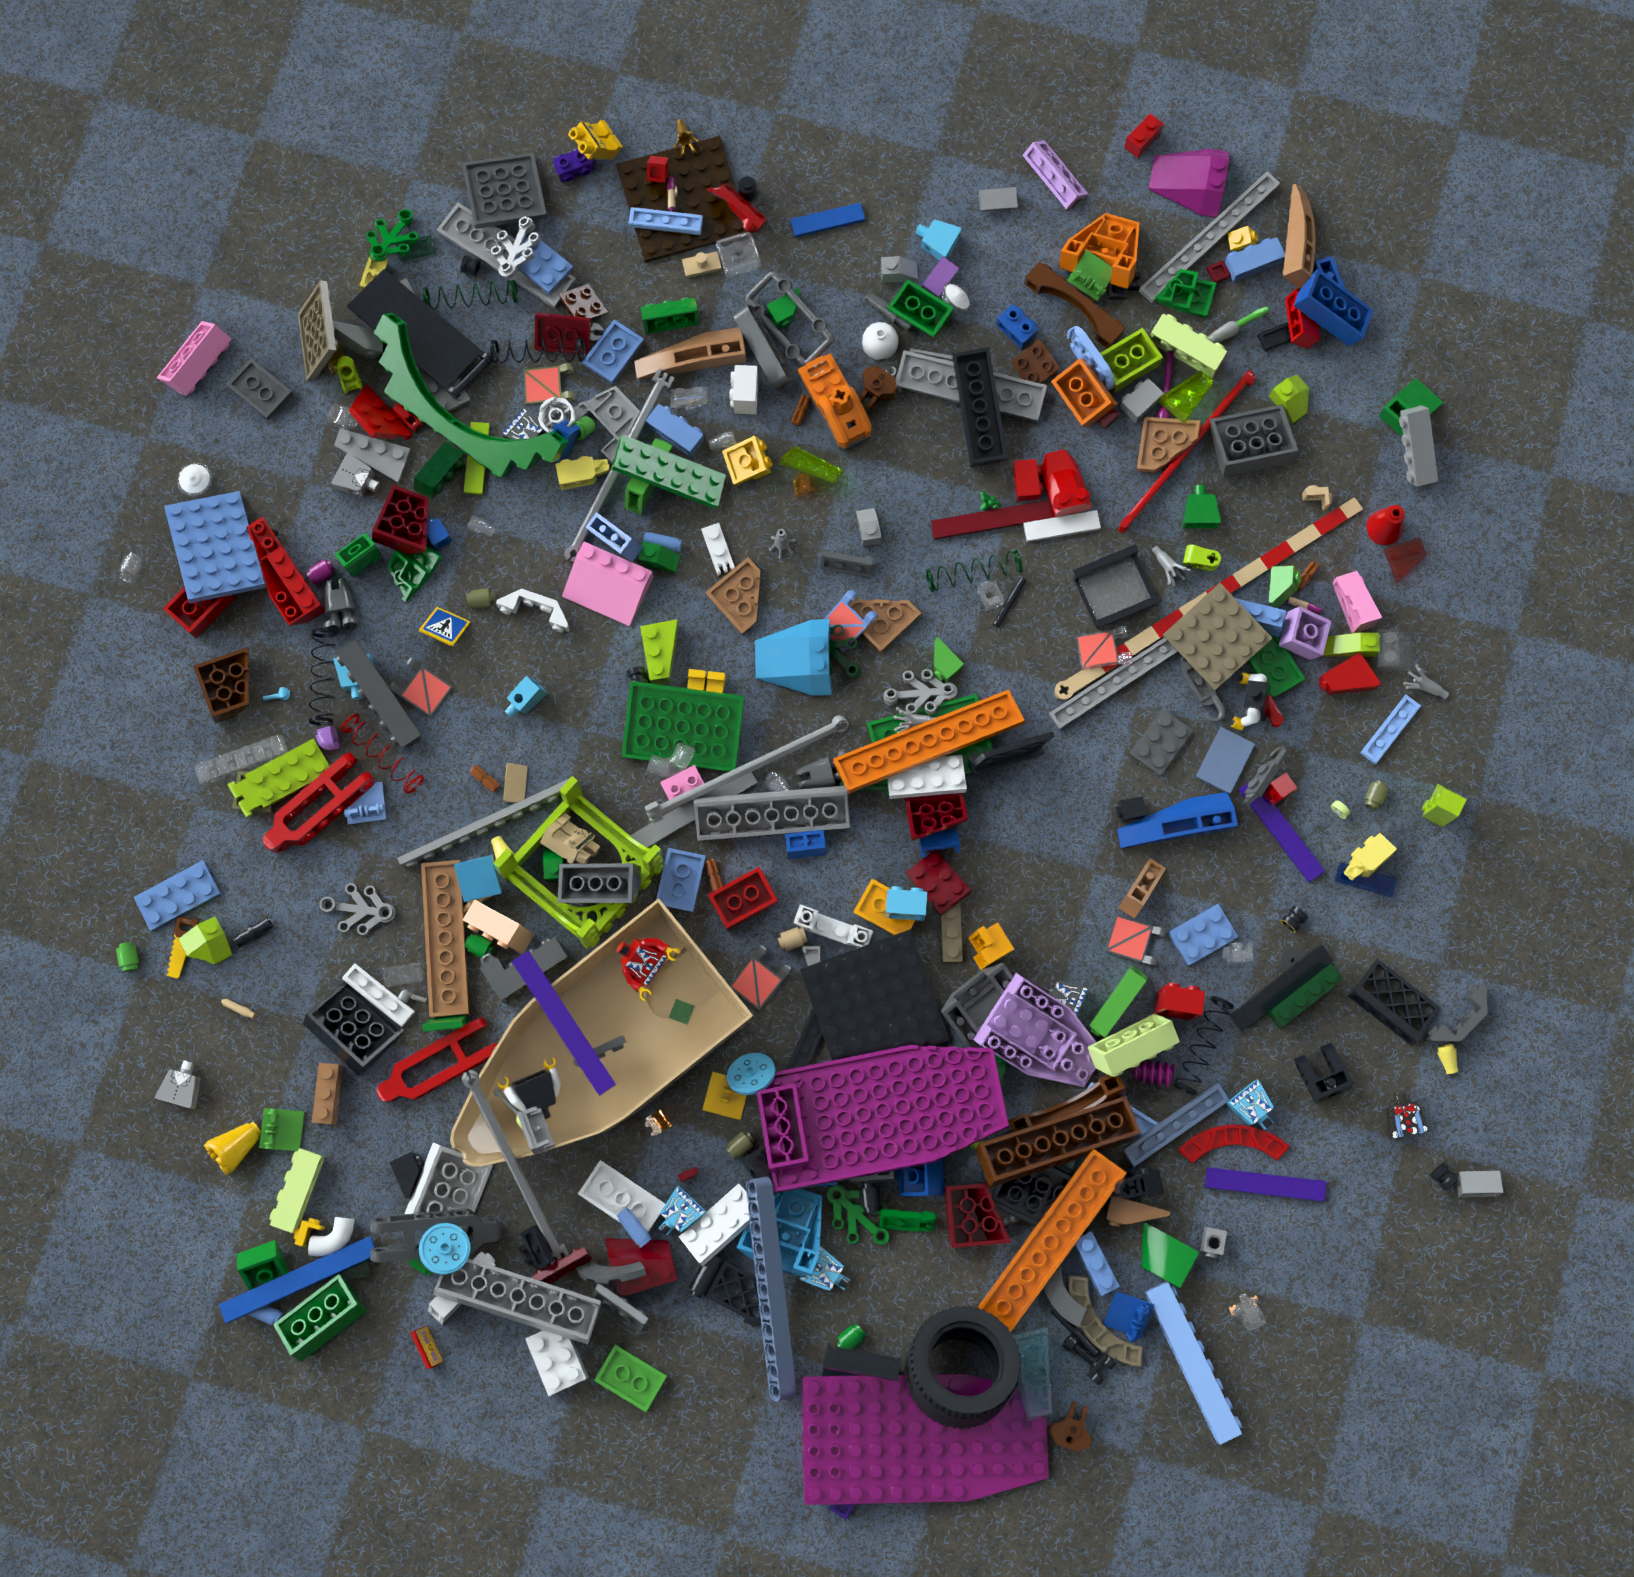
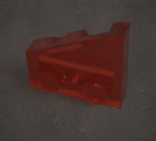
M1421 538L1384 548L1385 556L1396 583L1427 555Z

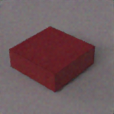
M1223 260L1206 268L1212 282L1216 284L1231 277Z
M693 1167L678 1174V1178L681 1182H684L699 1175L697 1167Z

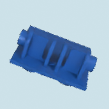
M1115 1291L1103 1325L1127 1333L1128 1340L1135 1342L1139 1338L1142 1339L1155 1304Z

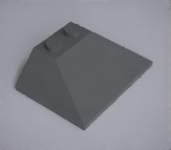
M1003 963L978 972L949 996L941 1011L966 1047L984 1048L973 1039L1013 979L1012 974Z

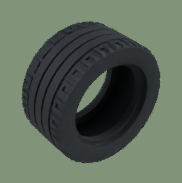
M955 1306L953 1308L949 1307L947 1310L942 1309L941 1312L938 1311L934 1316H930L929 1320H926L920 1327L908 1351L904 1372L909 1395L912 1396L913 1402L916 1403L917 1408L922 1413H925L932 1421L945 1425V1427L970 1429V1427L981 1426L984 1422L988 1423L1005 1407L1019 1382L1021 1360L1016 1339L1010 1333L1009 1328L998 1320V1317L986 1312V1310L973 1308L972 1306ZM951 1339H962L976 1344L987 1354L992 1364V1386L987 1391L975 1396H960L948 1391L939 1383L933 1373L931 1366L932 1350L942 1342Z

